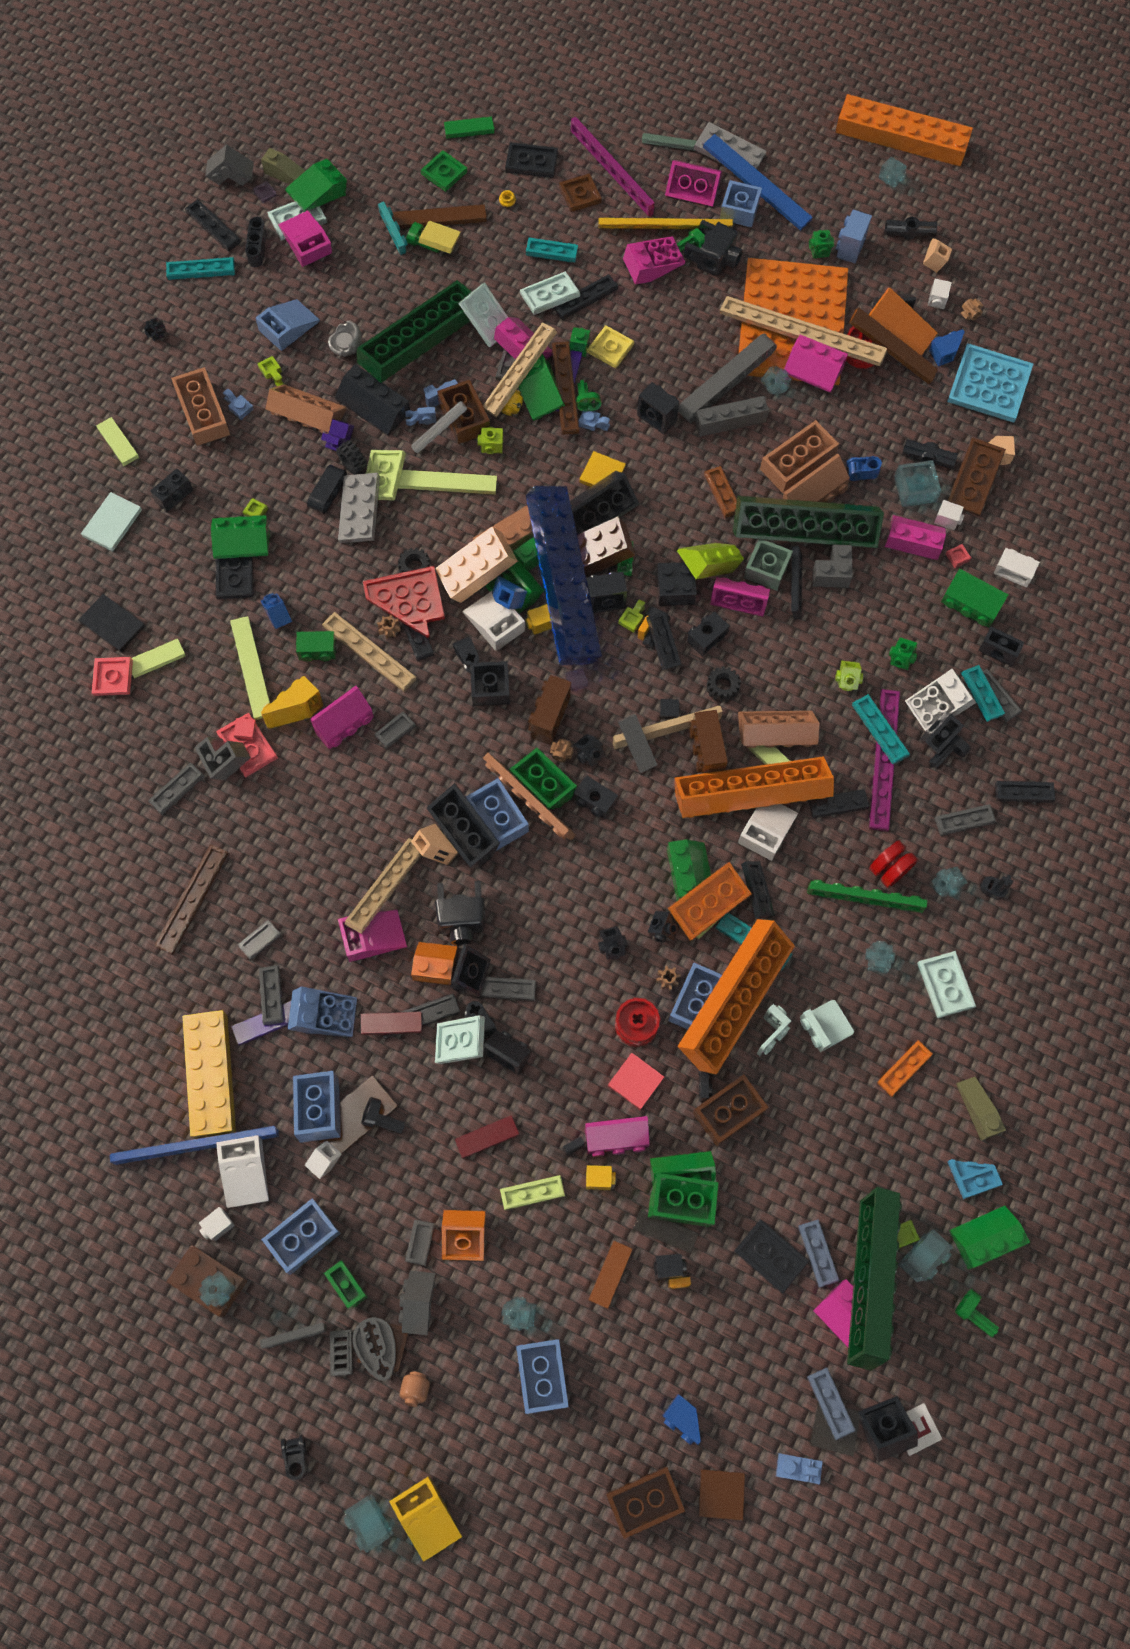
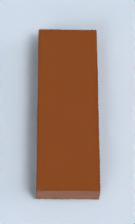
M719 466L705 471L704 476L724 518L735 515L737 499L722 467Z
M613 1240L589 1301L608 1309L633 1249Z

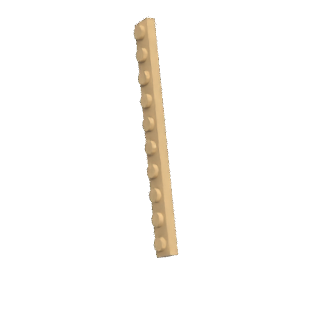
M729 296L726 297L720 308V314L795 339H798L801 334L847 353V356L877 366H881L887 353V348Z

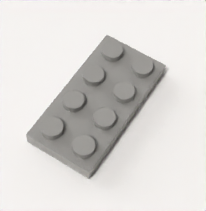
M710 122L694 145V150L719 162L703 148L704 143L716 134L756 169L767 152Z
M378 473L344 476L338 541L340 543L374 541L380 480Z

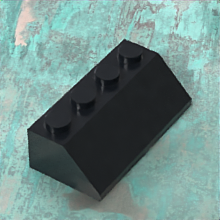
M356 364L343 376L335 395V400L387 436L406 418L405 411L410 410L409 401L384 383H380Z
M614 471L558 509L567 526L575 535H578L615 517L620 518L638 506L639 502L626 474Z
M454 783L426 809L469 867L479 869L494 856L500 842L456 783Z

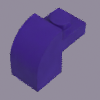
M333 419L329 433L322 434L321 440L326 441L325 447L336 451V448L344 442L350 441L354 425Z

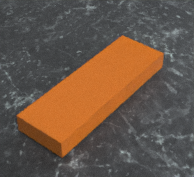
M918 1040L877 1083L892 1097L933 1053Z

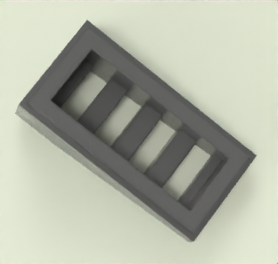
M352 1330L331 1331L330 1376L354 1374ZM347 1337V1341L335 1342V1338ZM347 1345V1350L336 1351L335 1349L336 1346ZM347 1354V1359L336 1360V1355ZM347 1363V1368L336 1369V1364Z

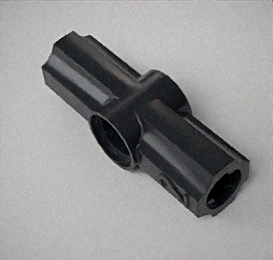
M913 216L908 217L906 220H886L884 232L885 235H900L907 240H912L916 236L935 237L937 222L919 221L918 218Z
M906 439L902 455L919 459L923 465L933 466L937 464L951 469L954 468L958 453L940 449L939 445L934 442L923 444Z

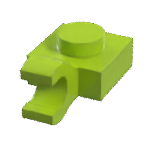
M273 356L257 364L266 379L272 377L276 386L284 384L279 374L282 372L281 367Z
M639 599L633 609L627 607L618 624L634 633L643 620L644 615L641 613L644 611L646 603Z

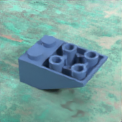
M297 299L269 307L256 317L259 331L281 351L320 322Z
M301 986L292 992L287 1030L310 1034L352 1037L357 997Z

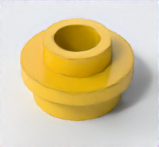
M505 190L499 196V202L502 206L510 207L515 204L516 197L512 191Z

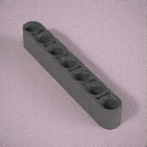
M761 334L682 401L678 412L689 423L695 421L697 410L710 408L771 356L776 350L777 344L766 334Z

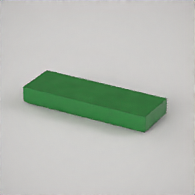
M492 116L444 122L446 139L494 133Z

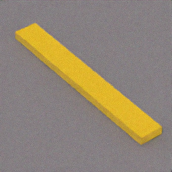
M599 218L598 228L699 229L702 219ZM703 219L715 226L720 222L731 228L733 224V219Z

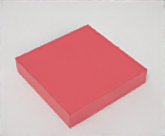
M131 657L95 658L92 694L94 696L130 695L133 659Z
M631 1053L610 1081L608 1087L641 1110L662 1082L664 1076Z

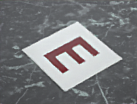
M924 1403L906 1412L918 1432V1446L907 1450L909 1456L942 1440Z

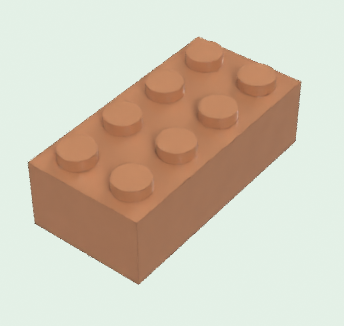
M205 367L171 378L197 446L230 435Z
M815 420L763 457L760 470L784 493L835 456L839 443Z

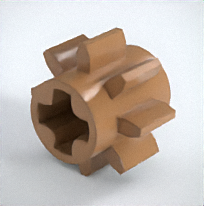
M968 299L962 305L964 311L961 314L965 319L976 320L982 314L980 308L983 307V304L977 299Z
M392 615L389 617L382 616V621L377 622L378 628H380L379 634H384L386 639L396 637V632L401 631L400 626H398L399 620H394Z
M559 739L557 743L553 742L550 748V753L553 754L552 758L558 762H565L566 758L571 760L574 748L571 747L572 744L564 739Z
M665 966L663 972L658 970L657 974L661 977L656 979V983H661V990L665 987L671 992L673 985L675 987L679 986L676 980L680 979L681 975H676L675 967L668 969V966ZM666 975H668L669 978H672L671 982H668V980L665 979Z

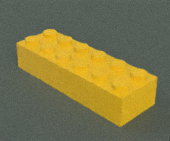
M223 1010L184 1015L182 1017L190 1136L193 1139L235 1133L236 1123L228 1017Z

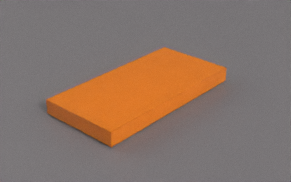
M891 288L885 291L869 313V316L921 356L938 334Z
M728 862L668 907V909L687 937L693 940L752 893L732 864Z

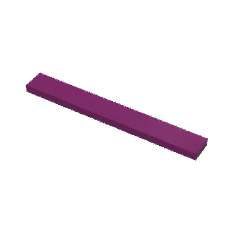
M572 118L571 132L647 216L653 215L655 202L578 118Z
M882 689L880 692L879 710L897 734L900 691ZM877 741L869 830L888 832L894 765Z

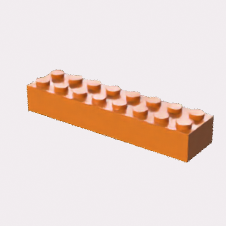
M847 94L838 118L835 133L961 167L973 128Z
M824 756L674 778L675 797L682 818L742 809L747 810L756 807H768L770 805L788 804L812 799H824L826 797H833L834 777Z
M756 920L677 1046L699 1071L712 1074L718 1073L794 949L795 945L775 921Z

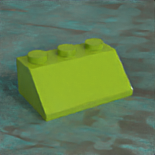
M711 543L679 548L677 550L695 579L733 573L744 560L739 549L731 544Z

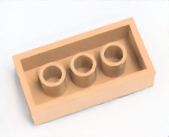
M491 527L435 570L450 598L462 603L518 561L503 533Z

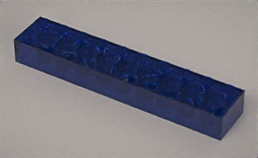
M534 486L526 495L559 665L593 664L602 654L567 486Z

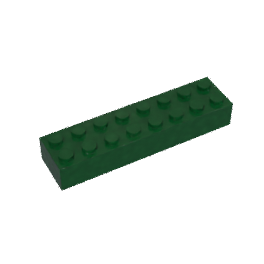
M456 280L357 348V363L380 383L384 382L470 322L458 303L472 291Z
M737 496L733 533L739 538L878 548L884 512L877 506Z
M876 1187L860 1200L847 1365L869 1371L889 1361L892 1356L893 1350L890 1344L894 1332L892 1316L895 1312L893 1298L897 1288L895 1282V1274L898 1269L896 1254L899 1250L897 1237L901 1226L899 1221V1213L902 1208L900 1193Z

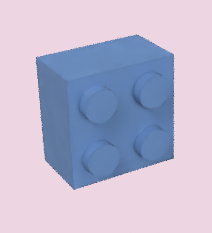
M730 180L722 203L720 219H733L735 224L752 227L759 206L762 188Z
M852 210L851 215H847L844 222L846 227L841 229L838 237L841 240H838L836 250H838L837 258L856 263L865 242L872 215L857 210Z

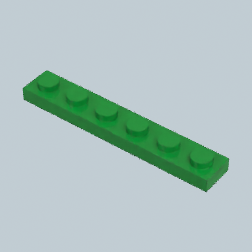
M822 880L811 881L807 890L809 895L923 913L927 908V900L922 899L920 896L906 897L902 896L901 893L887 894L883 893L882 890L873 889L869 891L859 886L850 888L844 887L841 883L826 884Z

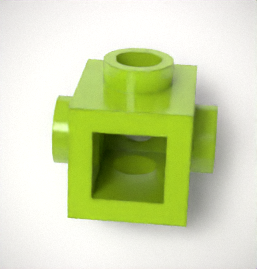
M482 428L481 435H478V445L481 446V453L493 454L503 452V428Z
M841 661L840 670L836 671L835 681H838L839 688L845 691L858 690L859 684H862L863 681L860 663Z

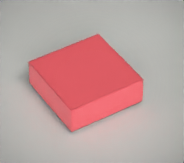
M963 544L946 552V556L954 568L971 560V556Z
M236 718L234 738L254 739L256 721L254 719Z

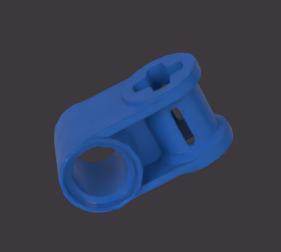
M876 456L848 459L846 466L849 468V480L858 481L877 478L882 465L881 460Z

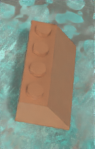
M283 384L269 389L265 409L271 411V414L275 416L282 415L287 417L289 421H298L303 423L305 427H315L321 433H329L332 420L341 421L347 407Z
M836 454L785 491L783 499L831 503L835 496L843 494L848 489L850 477L840 455Z
M530 503L492 527L503 533L514 553L515 549L543 531L544 534L552 530V518L542 506ZM482 532V533H480L479 535L475 536V537L473 538V540H475L477 537H479V536H480L481 534H483L484 532Z
M812 711L738 712L740 740L743 746L755 748L756 746L764 745L771 748L775 747V745H783L784 747H793L794 745L811 747L812 745H818L820 723Z

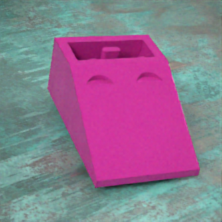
M305 211L278 224L302 267L332 253L329 238L309 211Z
M673 236L627 244L623 260L635 284L651 282L685 264V260Z
M398 910L378 912L362 934L345 925V920L348 917L338 919L349 962L407 947Z

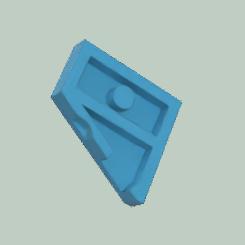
M954 1159L947 1161L963 1199L1003 1185L995 1165L978 1164L969 1161L961 1162Z

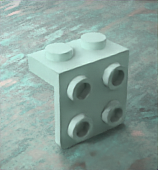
M831 1000L812 1011L809 1009L803 1012L800 1017L803 1028L809 1032L812 1043L820 1052L854 1033L853 1028L835 1000Z
M773 1004L764 1016V1019L776 1031L759 1048L757 1052L759 1056L762 1053L767 1055L777 1043L775 1040L778 1039L780 1041L790 1029L788 1025L791 1020L786 1016V1011L780 1006L776 1007Z

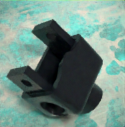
M702 219L699 230L705 235V242L701 248L687 242L684 257L698 263V269L715 276L722 272L725 265L735 269L743 254V250L736 247L737 232L720 222L715 226Z
M475 881V898L462 894L445 899L443 883H437L438 900L435 901L440 934L450 935V943L452 945L463 946V944L469 945L474 943V933L483 932L485 929V900L481 893V881Z

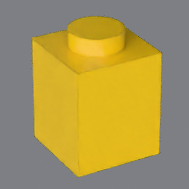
M548 604L527 611L526 625L528 629H532L534 635L554 628V617Z
M587 1165L586 1189L611 1190V1185H615L616 1172H612V1166Z

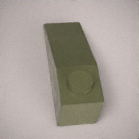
M271 148L267 150L261 159L264 174L287 184H291L305 172L303 168L285 154Z
M976 1077L956 1083L981 1141L1006 1131L998 1111Z

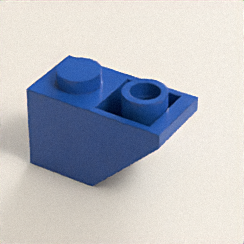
M963 329L932 340L929 352L937 366L954 361L965 332Z
M497 576L492 591L495 602L508 609L522 608L527 591Z
M277 593L268 594L261 600V604L275 629L292 622L284 602Z
M677 1394L662 1415L665 1418L663 1423L673 1431L676 1428L683 1433L681 1438L688 1444L692 1445L694 1442L698 1445L701 1440L696 1408Z

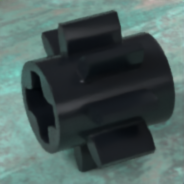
M152 318L145 322L144 330L147 338L152 337L153 341L165 337L166 328L163 321L158 322L157 318Z

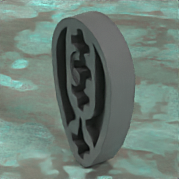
M375 1317L367 1318L355 1328L353 1346L358 1358L367 1371L378 1380L386 1381L393 1375L396 1364L394 1333L386 1321ZM369 1322L371 1325H376V1328L373 1329L374 1335H379L376 1343L383 1348L378 1356L376 1353H371V1349L374 1348L372 1342L368 1343L371 1335L364 1330ZM380 1359L384 1367H389L386 1377H383L382 1374L378 1375L381 1365Z

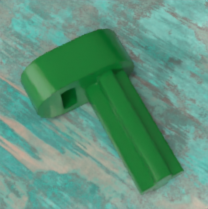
M414 222L407 234V243L413 246L417 244L439 253L440 250L419 243L424 226Z
M698 228L689 232L688 237L677 243L680 252L685 250L687 242L701 248L705 242V235Z
M580 380V383H577L578 397L576 401L578 409L585 412L598 410L601 407L600 395L596 392H588L587 382L584 383V380Z
M970 1289L956 1307L955 1313L963 1320L969 1319L992 1338L997 1334L999 1327L975 1309L981 1300V1296L973 1289Z

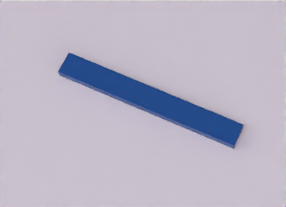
M716 134L704 143L703 148L745 184L761 187V197L800 231L812 220L810 214Z
M275 1126L111 1153L110 1162L117 1165L217 1148V1142L259 1136L264 1140L279 1137V1132Z

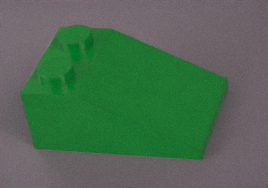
M324 159L309 167L285 191L304 211H309L345 196L347 179L328 159Z
M541 354L518 387L533 421L565 406L551 366L544 355Z

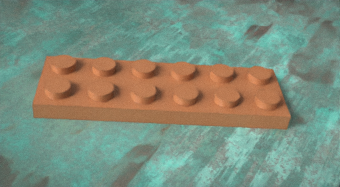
M490 753L483 757L487 762L485 766L497 776L500 774L498 778L510 788L513 787L511 791L523 801L527 800L525 804L532 811H535L537 814L540 813L538 817L550 827L553 825L554 828L552 830L559 837L572 840L576 836L565 823L551 810H548L497 758Z

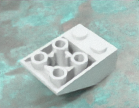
M492 591L463 611L465 616L495 651L525 631V621L515 609H508L495 602Z
M953 669L905 700L925 731L945 711L956 716L976 703Z
M782 804L757 807L740 835L738 843L772 861L798 813Z
M259 1136L217 1142L218 1163L227 1208L269 1201L262 1139Z

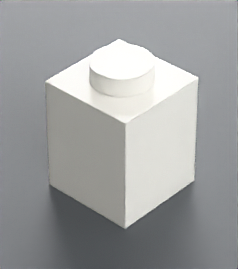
M935 279L927 306L944 309L948 300L951 282Z
M943 500L934 524L955 530L957 524L961 525L964 515L961 513L964 507Z
M326 1141L314 1150L305 1166L320 1179L332 1170L342 1154Z
M218 1207L199 1222L202 1227L199 1231L206 1240L210 1238L215 1242L235 1225L221 1207Z

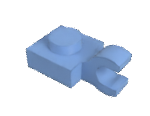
M229 389L223 392L225 395L224 399L230 403L228 405L229 410L240 420L253 410V405L240 395L236 398Z
M435 407L417 408V411H405L406 417H412L411 419H406V425L408 426L414 425L417 421H419V424L436 423Z
M583 411L578 421L579 427L595 431L596 427L608 431L610 424H608L610 419L601 417V413L595 411Z

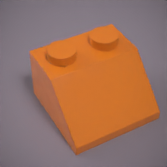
M418 942L411 972L413 981L451 985L458 946Z
M444 1210L442 1220V1260L484 1261L485 1211Z

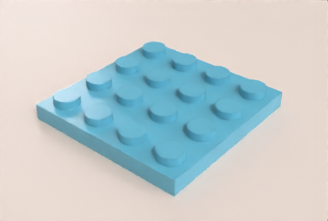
M967 343L947 402L1014 423L1033 363Z

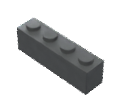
M764 396L697 410L695 424L699 436H706L765 423L769 409Z

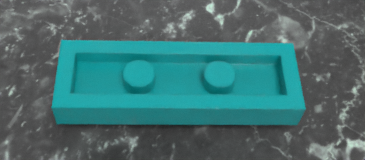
M381 202L378 204L379 213L399 254H405L407 241L404 235H400V227L397 221L394 222L392 219L393 213L391 208L387 207L385 202Z
M530 237L526 248L527 256L573 263L576 262L578 252L577 244Z
M977 665L964 670L961 675L986 721L988 722L1003 716L1005 712L980 666Z

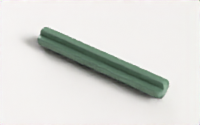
M643 133L642 143L696 151L694 150L696 140Z

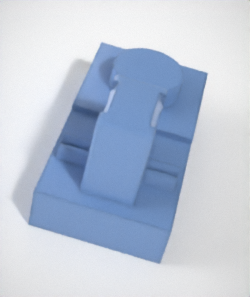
M454 379L450 382H445L437 389L433 385L424 388L426 406L435 407L439 405L437 391L458 384L457 381Z
M778 1453L777 1477L820 1484L822 1461Z

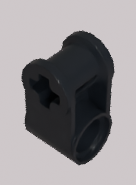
M470 636L452 643L465 670L471 673V661L472 663L480 661L474 643Z
M472 1001L466 1007L465 1016L466 1018L479 1015L485 1017L484 1039L494 1034L497 1030L496 1026L488 1016L483 1005L478 1001ZM471 1009L479 1010L478 1015L470 1014Z
M301 1434L298 1438L289 1440L281 1439V1450L286 1475L292 1480L303 1479L308 1473L304 1435ZM296 1463L302 1466V1472L298 1476L292 1474V1467Z

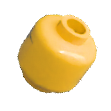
M516 390L502 409L501 412L503 414L511 416V414L519 412L524 400L520 391Z

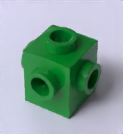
M830 230L813 231L812 238L809 239V249L812 252L813 259L829 257L831 248L834 247V237H831Z
M900 637L897 644L890 649V665L908 670L911 663L914 664L917 659V642Z

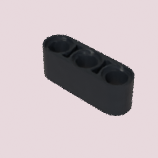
M258 216L250 219L245 252L248 264L251 267L262 265L267 232L263 218Z
M331 464L328 465L310 494L307 507L325 514L342 488L347 471Z

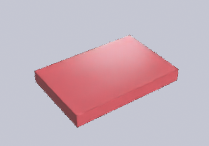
M249 713L240 717L242 719H253ZM235 720L216 732L223 739L224 743L233 741L244 744L251 758L239 769L246 778L275 761L278 757L257 724L255 726L254 739L234 738Z

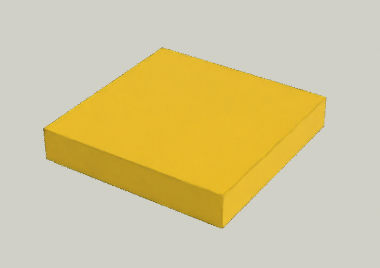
M593 451L579 479V483L592 487L614 471L623 473L626 464Z

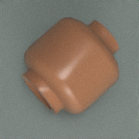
M410 1372L402 1380L399 1395L405 1400L406 1405L417 1407L418 1404L426 1401L430 1382L426 1379L425 1374Z

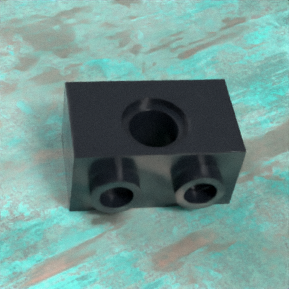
M175 469L151 489L150 492L155 503L165 512H168L190 494L193 488L190 480L180 470Z
M714 611L711 615L707 614L703 617L697 627L693 626L688 631L687 643L703 656L728 634L730 625ZM704 631H709L711 634H705Z
M990 627L978 651L1012 666L1025 642Z
M945 711L919 740L932 752L939 754L961 731L964 725L951 713Z
M586 775L575 790L573 799L578 806L591 810L590 812L594 816L606 819L618 802V795ZM592 796H597L599 800L592 801L590 798Z
M682 1254L655 1256L653 1259L655 1281L682 1278L683 1274L687 1272L686 1259H682Z

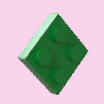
M444 150L421 169V175L445 192L468 172L465 165Z

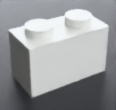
M1005 548L993 574L1027 588L1039 565V561L1022 555L1013 549Z

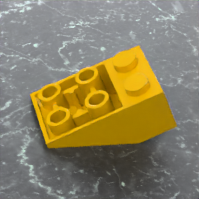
M303 676L300 679H296L289 689L282 691L276 700L268 703L263 708V711H261L267 728L270 729L310 718L324 705L319 690Z
M430 1476L389 1501L423 1562L462 1537Z

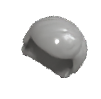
M347 320V323L338 325L335 333L328 340L331 351L336 355L344 357L351 356L357 352V348L362 345V333L357 324Z

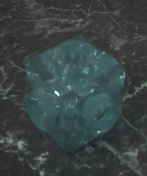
M890 156L881 167L879 179L895 188L905 180L907 166Z
M771 366L760 381L771 394H782L788 390L792 379L788 376L789 373L785 369Z
M958 867L944 868L936 873L937 877L932 880L935 891L941 897L957 895L961 892L959 889L968 883Z
M884 941L872 943L866 949L865 960H868L867 970L887 973L895 960V952H892L893 945H887V942Z
M217 1271L213 1276L209 1275L201 1282L202 1287L199 1291L202 1295L200 1299L208 1307L210 1305L214 1307L218 1305L223 1306L231 1298L229 1295L236 1287L222 1272Z
M514 1297V1299L507 1301L502 1309L503 1324L510 1325L509 1328L513 1330L528 1329L534 1326L537 1304L526 1302L527 1299L523 1297Z

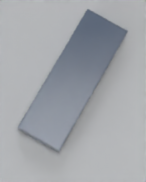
M819 1219L799 1225L798 1228L818 1287L839 1282L840 1280Z
M828 1368L807 1376L834 1439L837 1440L855 1432L856 1430Z

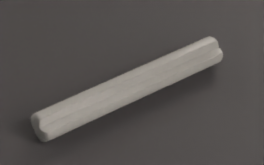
M461 401L457 403L411 445L413 451L419 453L467 410L466 405Z

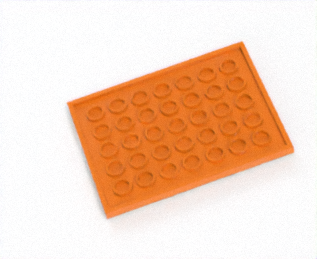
M748 258L743 301L844 334L848 268ZM741 321L738 354L763 333L777 344L774 353L747 376L801 381L783 373L797 339ZM840 374L839 378L837 379L835 385H839V384H840L841 374Z

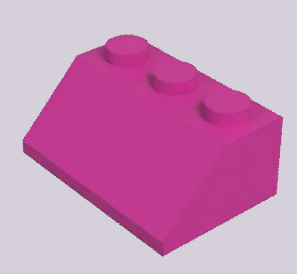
M673 160L665 195L713 207L723 171Z
M508 317L496 327L494 340L514 359H517L534 333L520 319ZM547 346L542 354L547 360L553 355V352Z
M800 334L792 348L783 373L831 393L845 366L848 354Z
M893 515L885 547L938 560L943 549L946 530L935 525Z
M716 577L710 605L763 617L770 589L763 586L749 585L746 582L731 581L724 577Z
M355 686L312 717L311 722L315 734L328 749L340 745L347 736L353 735L360 726L368 724L374 716L370 705L359 688Z
M648 1117L586 1123L587 1154H592V1157H600L605 1155L604 1152H613V1155L623 1154L625 1150L633 1149V1152L645 1151V1148L649 1147Z
M845 1279L813 1311L848 1347L853 1286Z

